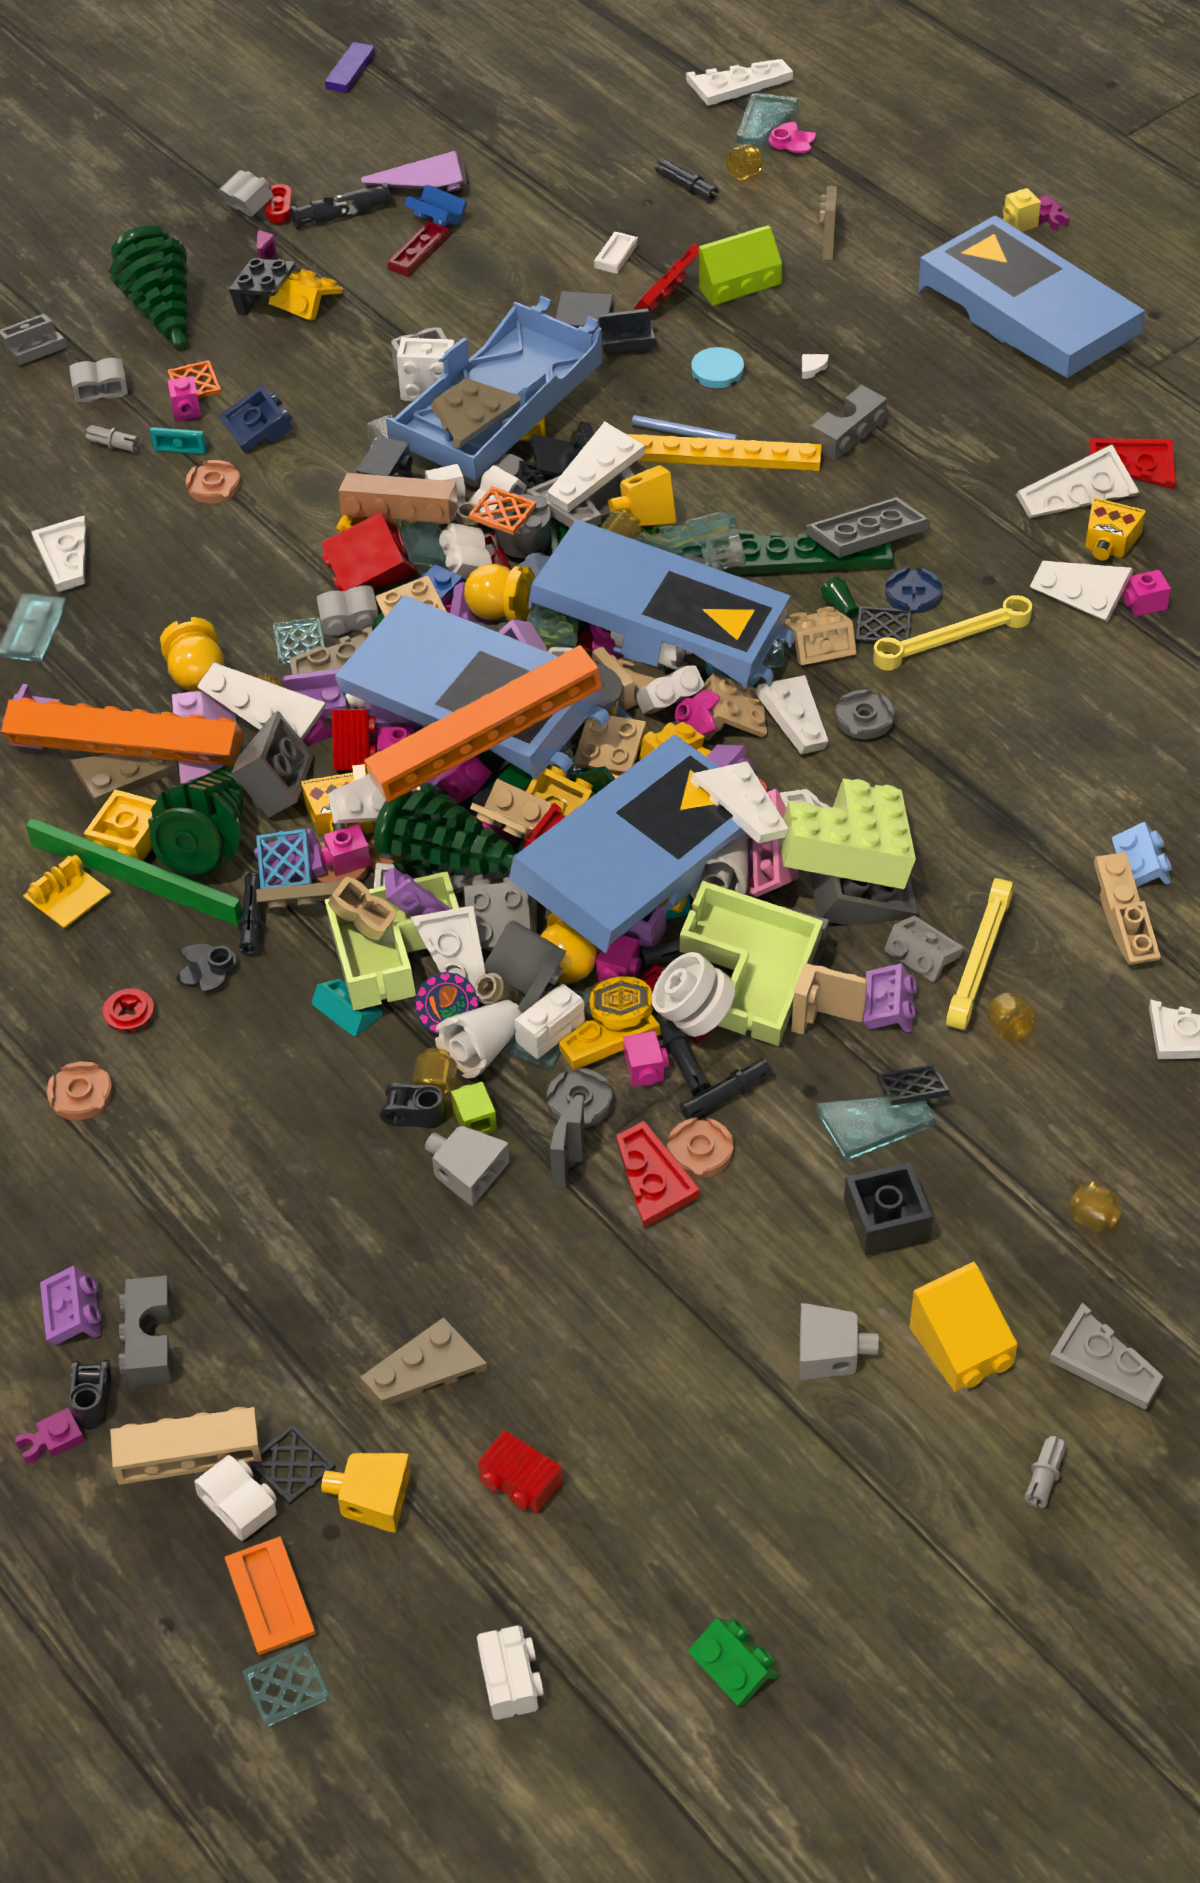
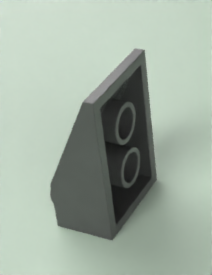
M276 711L238 756L232 774L236 783L243 787L252 797L255 806L262 809L269 818L297 803L302 790L301 781L306 779L314 754L282 714Z
M809 871L818 916L828 919L830 923L848 926L902 920L919 915L910 876L905 889Z

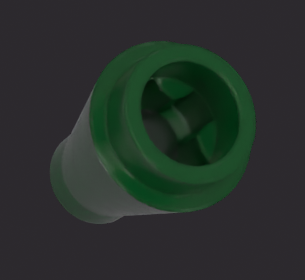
M833 577L823 584L821 588L823 600L849 619L857 615L859 608L845 580Z

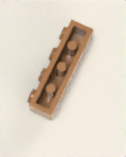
M347 473L338 490L341 515H351L356 518L363 516L371 517L382 512L389 519L450 524L458 507L455 481Z

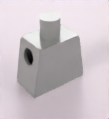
M464 1126L457 1127L448 1139L434 1132L429 1136L425 1144V1150L434 1154L432 1162L436 1178L471 1206L478 1201L510 1162L507 1142Z
M801 1303L799 1380L851 1375L856 1372L857 1354L878 1355V1333H858V1315L855 1312Z

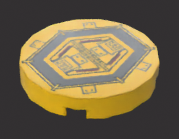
M619 976L609 978L599 983L591 992L589 1005L592 1017L596 1021L597 1019L602 1021V1024L609 1028L624 1029L634 1027L641 1023L642 1018L646 1015L648 1018L652 1013V990L644 981L635 977Z

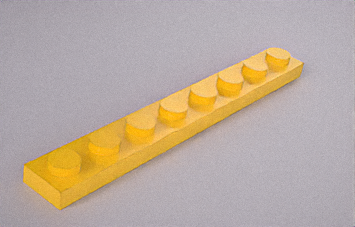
M626 434L645 445V454L636 461L820 471L822 444Z

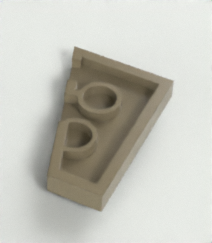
M827 186L826 194H821L819 226H824L823 260H833L837 186Z
M372 626L362 629L363 634L351 639L348 635L338 639L339 643L331 647L325 648L320 646L290 658L292 675L341 669L373 632Z
M115 754L71 760L73 770L96 806L105 803L114 790L128 793L178 772L177 763L173 760Z
M342 881L256 889L257 902L267 903L270 909L287 908V903L297 902V906L316 905V901L330 899Z
M443 1317L360 1377L361 1385L383 1408L420 1395L424 1389L443 1382L445 1385L458 1381L457 1377L471 1372L479 1374L487 1371L488 1368L485 1360Z

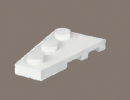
M805 675L773 681L770 685H767V683L758 685L755 694L800 754L825 749L828 738Z
M468 906L410 917L440 972L457 973L468 979L475 988L477 980L486 973L474 907Z

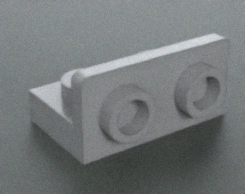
M915 915L894 924L885 946V952L931 982L938 980L943 966L959 959L964 949L963 946Z

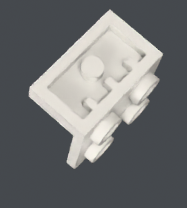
M401 338L397 353L401 400L414 401L444 374V365L438 360L447 349L455 344L454 340Z

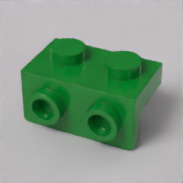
M716 1618L687 1652L737 1706L744 1707L768 1678L776 1679L780 1672L773 1666L775 1662L774 1657L759 1645L756 1647L747 1638L750 1633L743 1624L736 1619L730 1621Z

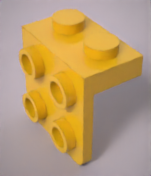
M301 269L300 272L293 271L277 294L270 296L269 304L305 319L316 320L321 295L342 294L343 288L336 285V281L325 277L320 279L315 277V272Z

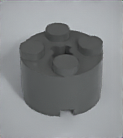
M521 494L518 496L536 502V507L527 517L526 522H523L514 535L495 528L497 545L503 548L504 553L516 558H526L528 553L536 552L540 549L543 552L551 543V512L546 498ZM511 501L502 503L504 508L513 506ZM529 507L519 509L520 513H525ZM515 510L506 512L507 517L517 515ZM502 513L494 515V520L503 518ZM519 519L509 521L511 526H514Z

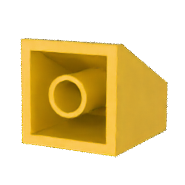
M975 1262L969 1263L913 1291L909 1328L954 1392L964 1387L972 1388L978 1385L984 1377L994 1372L1002 1373L1015 1363L1018 1344Z

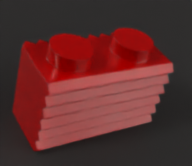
M370 709L332 710L333 770H353V766L362 764L366 766L364 760L377 753L376 745H371V733H376V716L370 715Z
M507 1430L500 1434L478 1461L481 1482L492 1491L500 1489L508 1494L510 1501L521 1510L529 1508L535 1513H540L541 1508L545 1506L550 1497H553L554 1492L563 1483V1473L560 1464H556L548 1456H544L524 1441L515 1438Z

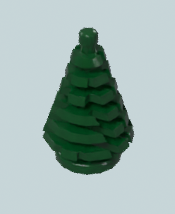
M143 225L128 230L118 237L111 247V256L114 261L108 271L111 274L109 278L121 290L122 294L140 310V313L150 320V323L156 329H159V333L163 337L171 339L175 349H184L188 345L185 335L187 332L186 304L188 303L186 288H188L186 279V248L183 243L180 244L179 240L170 238L166 229L158 225Z
M225 766L211 773L169 788L167 794L165 791L161 792L151 808L152 817L148 819L152 848L157 857L166 866L184 874H201L206 871L220 869L222 864L221 854L226 855L228 865L239 847L242 834L244 788L239 786L232 774L234 767L228 766L226 770Z
M432 783L422 784L421 790L415 792L411 790L388 803L385 800L378 814L374 830V846L379 857L395 860L407 855L406 859L392 862V864L402 874H407L411 878L425 877L446 871L449 876L455 873V876H467L471 873L473 875H486L489 872L491 874H504L508 869L511 870L513 857L518 854H514L513 846L508 841L500 839V834L491 828L482 826L483 822L475 816L468 818V815H471V813L466 808L459 806L449 795H444L442 790Z

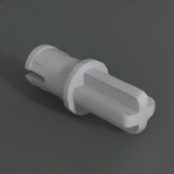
M90 425L86 429V439L88 441L107 445L109 449L119 448L136 453L138 449L134 446H140L139 436L119 432L117 428L110 430Z
M1050 1436L1045 1440L1038 1462L1033 1463L1031 1467L1033 1475L1027 1492L1024 1495V1500L1034 1507L1038 1506L1039 1500L1040 1508L1047 1506V1500L1053 1483L1060 1477L1058 1468L1066 1449V1443L1057 1436Z

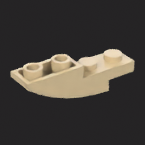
M1126 852L1096 856L1094 866L1101 887L1100 900L1113 937L1123 957L1129 965L1160 960L1161 956L1145 901L1140 902Z

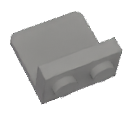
M509 877L503 878V883L491 884L490 879L472 881V886H464L465 907H474L481 949L494 948L510 921H516L531 930L528 899L530 895L513 883Z

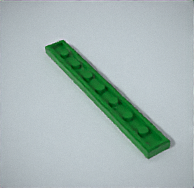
M31 818L25 825L32 846L63 858L77 855L81 859L83 866L235 926L239 924L243 913L240 900L236 897Z

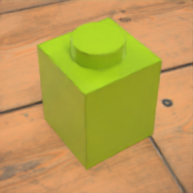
M483 1082L464 1085L457 1090L451 1091L453 1112L459 1126H464L484 1134L497 1131L496 1112Z

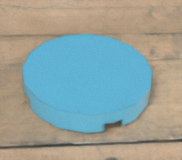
M708 348L700 351L692 360V376L694 379L697 378L699 383L705 387L714 389L726 388L731 386L732 382L736 381L737 383L740 381L744 374L742 357L737 352L728 348Z

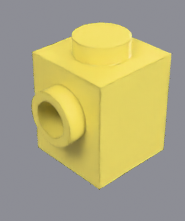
M1028 188L1007 194L1003 208V220L1021 232L1038 227L1041 201Z

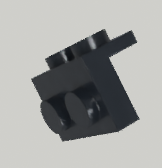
M649 309L598 315V327L601 328L602 349L604 353L618 354L622 351H643L656 347Z

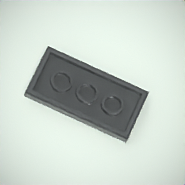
M895 497L809 524L806 527V534L840 558L930 529L931 520Z

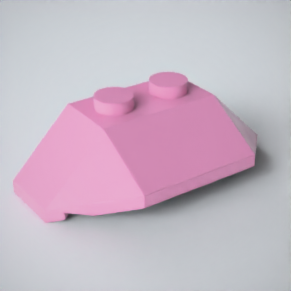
M773 789L767 792L783 819L786 807L779 791ZM745 835L748 840L747 895L758 897L799 879L798 869L783 867L780 839L757 843L751 836Z

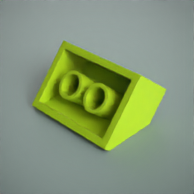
M769 225L699 246V289L712 306L781 284L782 262Z

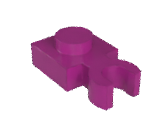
M1048 195L1038 198L1041 201L1039 223L1048 222L1050 229L1053 231H1058L1059 223L1065 227L1069 226V216L1062 212V206Z
M69 1408L35 1423L38 1429L37 1433H23L14 1439L18 1449L32 1446L30 1450L22 1453L25 1464L35 1462L40 1458L42 1452L48 1450L52 1458L85 1442Z

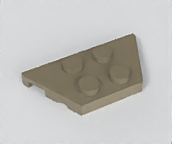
M465 378L435 398L431 409L435 416L440 419L445 432H451L454 437L453 445L459 449L520 407L521 397Z

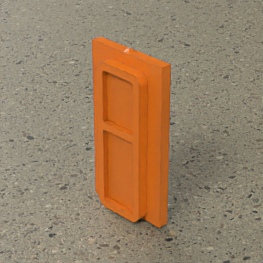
M281 1536L224 1557L258 1656L316 1634Z

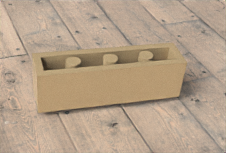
M235 1407L225 1412L212 1414L203 1412L195 1414L193 1417L180 1419L164 1418L154 1423L141 1425L126 1424L121 1428L110 1429L112 1465L118 1485L208 1471L227 1455L232 1456L237 1462L241 1459L247 1465L251 1461L262 1462L259 1426L254 1407Z

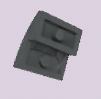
M45 314L0 330L2 344L19 365L67 348L65 338L55 330L53 321Z
M576 1095L560 1116L553 1133L550 1146L553 1188L566 1189L569 1161L582 1162L585 1142L583 1095Z

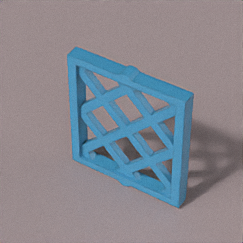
M307 829L279 831L278 833L256 836L261 889L312 884ZM298 834L300 836L293 845L285 839L290 835ZM277 837L279 839L272 848L265 843V840ZM302 840L304 853L297 849ZM282 842L290 847L284 857L276 852ZM263 846L269 850L268 854L264 858ZM294 851L302 857L295 866L287 860ZM273 854L281 860L274 869L267 864V861ZM304 862H305V874L299 870L300 866H301ZM284 863L292 869L286 878L278 873ZM264 867L271 872L266 880ZM295 873L304 878L301 882H289ZM274 876L283 881L280 885L270 886L268 884Z

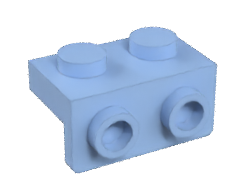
M1142 822L1112 837L1116 853L1126 852L1136 887L1160 877L1165 885L1171 883L1168 871L1172 870V866L1166 854H1162L1161 848L1165 845L1158 830L1152 831L1146 822Z

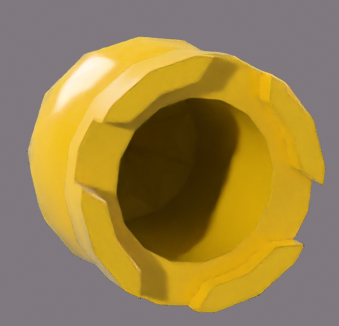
M496 563L480 566L470 573L464 584V598L468 609L476 616L487 621L504 618L508 622L512 619L523 621L527 620V613L529 611L531 618L535 606L534 604L531 609L528 608L531 581L534 582L536 579L533 570L530 567L516 566L510 571L506 566Z
M190 617L191 622H184L179 625L175 621L163 631L160 637L161 651L167 661L168 672L173 681L182 689L202 691L197 686L212 664L217 663L225 666L224 654L218 646V636L214 626L205 619Z
M551 912L547 919V928L540 936L567 951L559 963V966L564 969L556 983L569 985L580 982L595 967L597 952H600L601 949Z

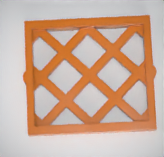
M209 360L167 370L170 380L187 377L190 373L196 374L197 376L194 378L195 384L201 386L197 390L198 399L221 393V388ZM202 376L208 378L205 383L198 380Z
M491 486L470 512L469 519L514 535L535 509L536 502ZM491 495H494L496 500L487 501ZM504 502H512L513 506L504 508L502 505ZM498 504L500 509L490 511V505ZM481 507H485L486 512L477 514ZM529 507L525 513H520L519 509ZM516 511L517 515L507 517L506 512ZM502 513L503 518L493 519L492 515ZM519 519L514 526H511L509 521Z

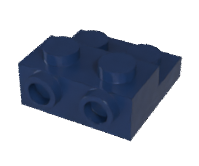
M263 385L219 415L244 453L266 437L272 444L293 428L289 423L293 420L292 416L284 406L279 408L283 403L274 391L268 393Z

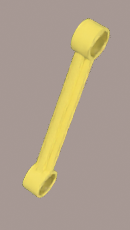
M1010 596L1004 601L1003 608L901 642L894 638H882L874 645L873 662L882 670H895L901 666L904 657L1006 624L1013 628L1024 627L1031 620L1032 603L1023 596ZM883 652H891V653H894V654H896V655H893V654H885V653H883Z
M995 878L993 881L988 905L957 993L953 996L950 1003L946 1026L964 1031L967 1029L979 985L1004 913L1007 912L1011 902L1014 882Z

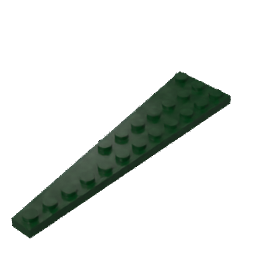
M551 518L552 554L570 529V527L556 518ZM602 521L601 525L597 526L681 557L682 554L687 553L698 554L699 558H705V565L732 575L892 567L893 562L890 542L839 558L803 533H799L798 537H783L782 532H771V536L754 535V530L656 525L654 528H643L642 526H634L629 523V527L613 526L612 522Z

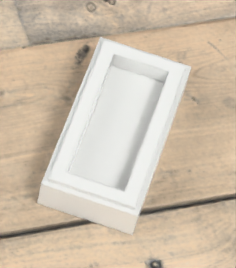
M614 232L594 260V268L618 274L637 247L638 237Z

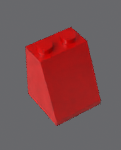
M382 512L321 543L325 551L322 553L323 560L329 569L333 568L336 577L333 578V581L338 591L345 592L357 586H372L373 590L418 574V570L397 525Z

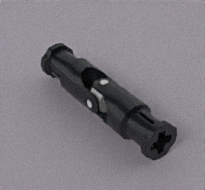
M382 183L380 187L368 190L362 188L334 197L311 201L306 206L298 208L291 206L290 215L294 227L298 229L303 224L311 222L317 224L333 220L337 217L368 211L373 206L381 204L391 205V195L387 184ZM352 200L353 202L348 206L346 201Z

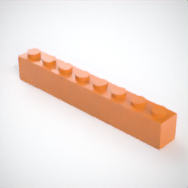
M581 645L365 759L370 778L388 803L602 689L599 668Z
M21 698L20 700L9 699L1 733L10 744L231 767L235 766L244 736L237 722L224 717L218 718V720H211L200 715L181 717L171 712L151 714L142 709H134L131 712L122 711L113 706H106L104 709L93 708L84 703L71 706L54 700L48 701V703H41L30 698Z

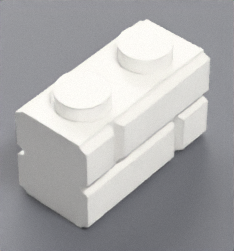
M561 983L514 1020L516 1042L533 1057L539 1059L557 1045L560 1040L571 1033L572 1030H575L585 1022L583 1012L584 1001L565 984Z
M519 1625L504 1628L501 1631L495 1630L479 1634L477 1636L478 1650L493 1719L499 1720L512 1717L514 1714L521 1715L535 1712L538 1709L537 1696L543 1695V1688L539 1672L532 1673L529 1663L536 1660L532 1638L524 1639L522 1627Z

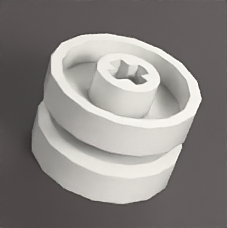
M689 952L672 961L662 972L652 993V1006L667 1020L673 1021L676 1027L687 1035L700 1036L715 1028L725 1017L734 999L735 984L729 976L720 969L714 968L711 962L701 954Z

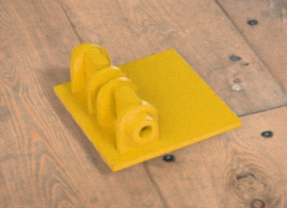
M77 855L67 856L58 865L59 868L56 866L52 867L51 873L46 872L38 881L32 882L30 889L23 895L25 899L64 929L111 894L109 889L80 868L82 861Z

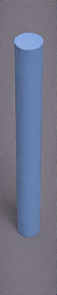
M634 415L632 418V426L693 438L738 440V435L637 415Z

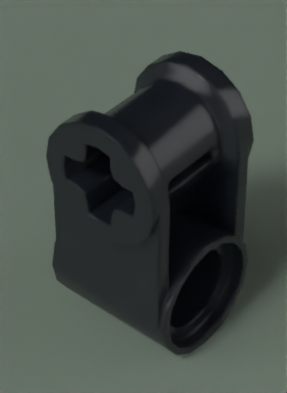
M396 1082L386 1087L385 1095L387 1101L380 1111V1118L386 1124L430 1129L439 1127L444 1123L446 1111L443 1095L436 1086L409 1085Z
M102 1360L101 1364H80L79 1361H72L69 1402L77 1425L83 1429L97 1428L102 1425L107 1416L108 1393L111 1389L112 1379L110 1361Z

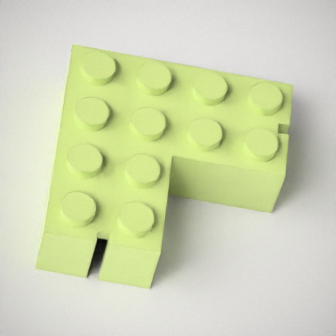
M843 778L832 808L814 806L809 802H788L783 820L789 829L786 837L780 838L783 867L905 889L916 858L902 790L891 785H875V787H870V784L863 780Z
M447 871L413 879L424 889L431 891L436 898L451 909L459 908ZM385 886L369 889L371 896L384 899L397 913L394 921L380 940H374L362 934L353 921L345 920L332 911L328 904L330 899L325 900L331 932L353 1011L382 1004L381 999L387 998L388 1002L416 996L407 953L426 949L427 947L410 916L386 899Z
M702 881L692 904V910L689 911L680 933V952L699 953L710 962L734 970L731 977L735 984L734 999L727 1014L718 1023V1026L743 1035L746 1034L747 1030L752 1031V1038L779 1047L793 1011L794 991L805 963H812L820 943L823 921Z

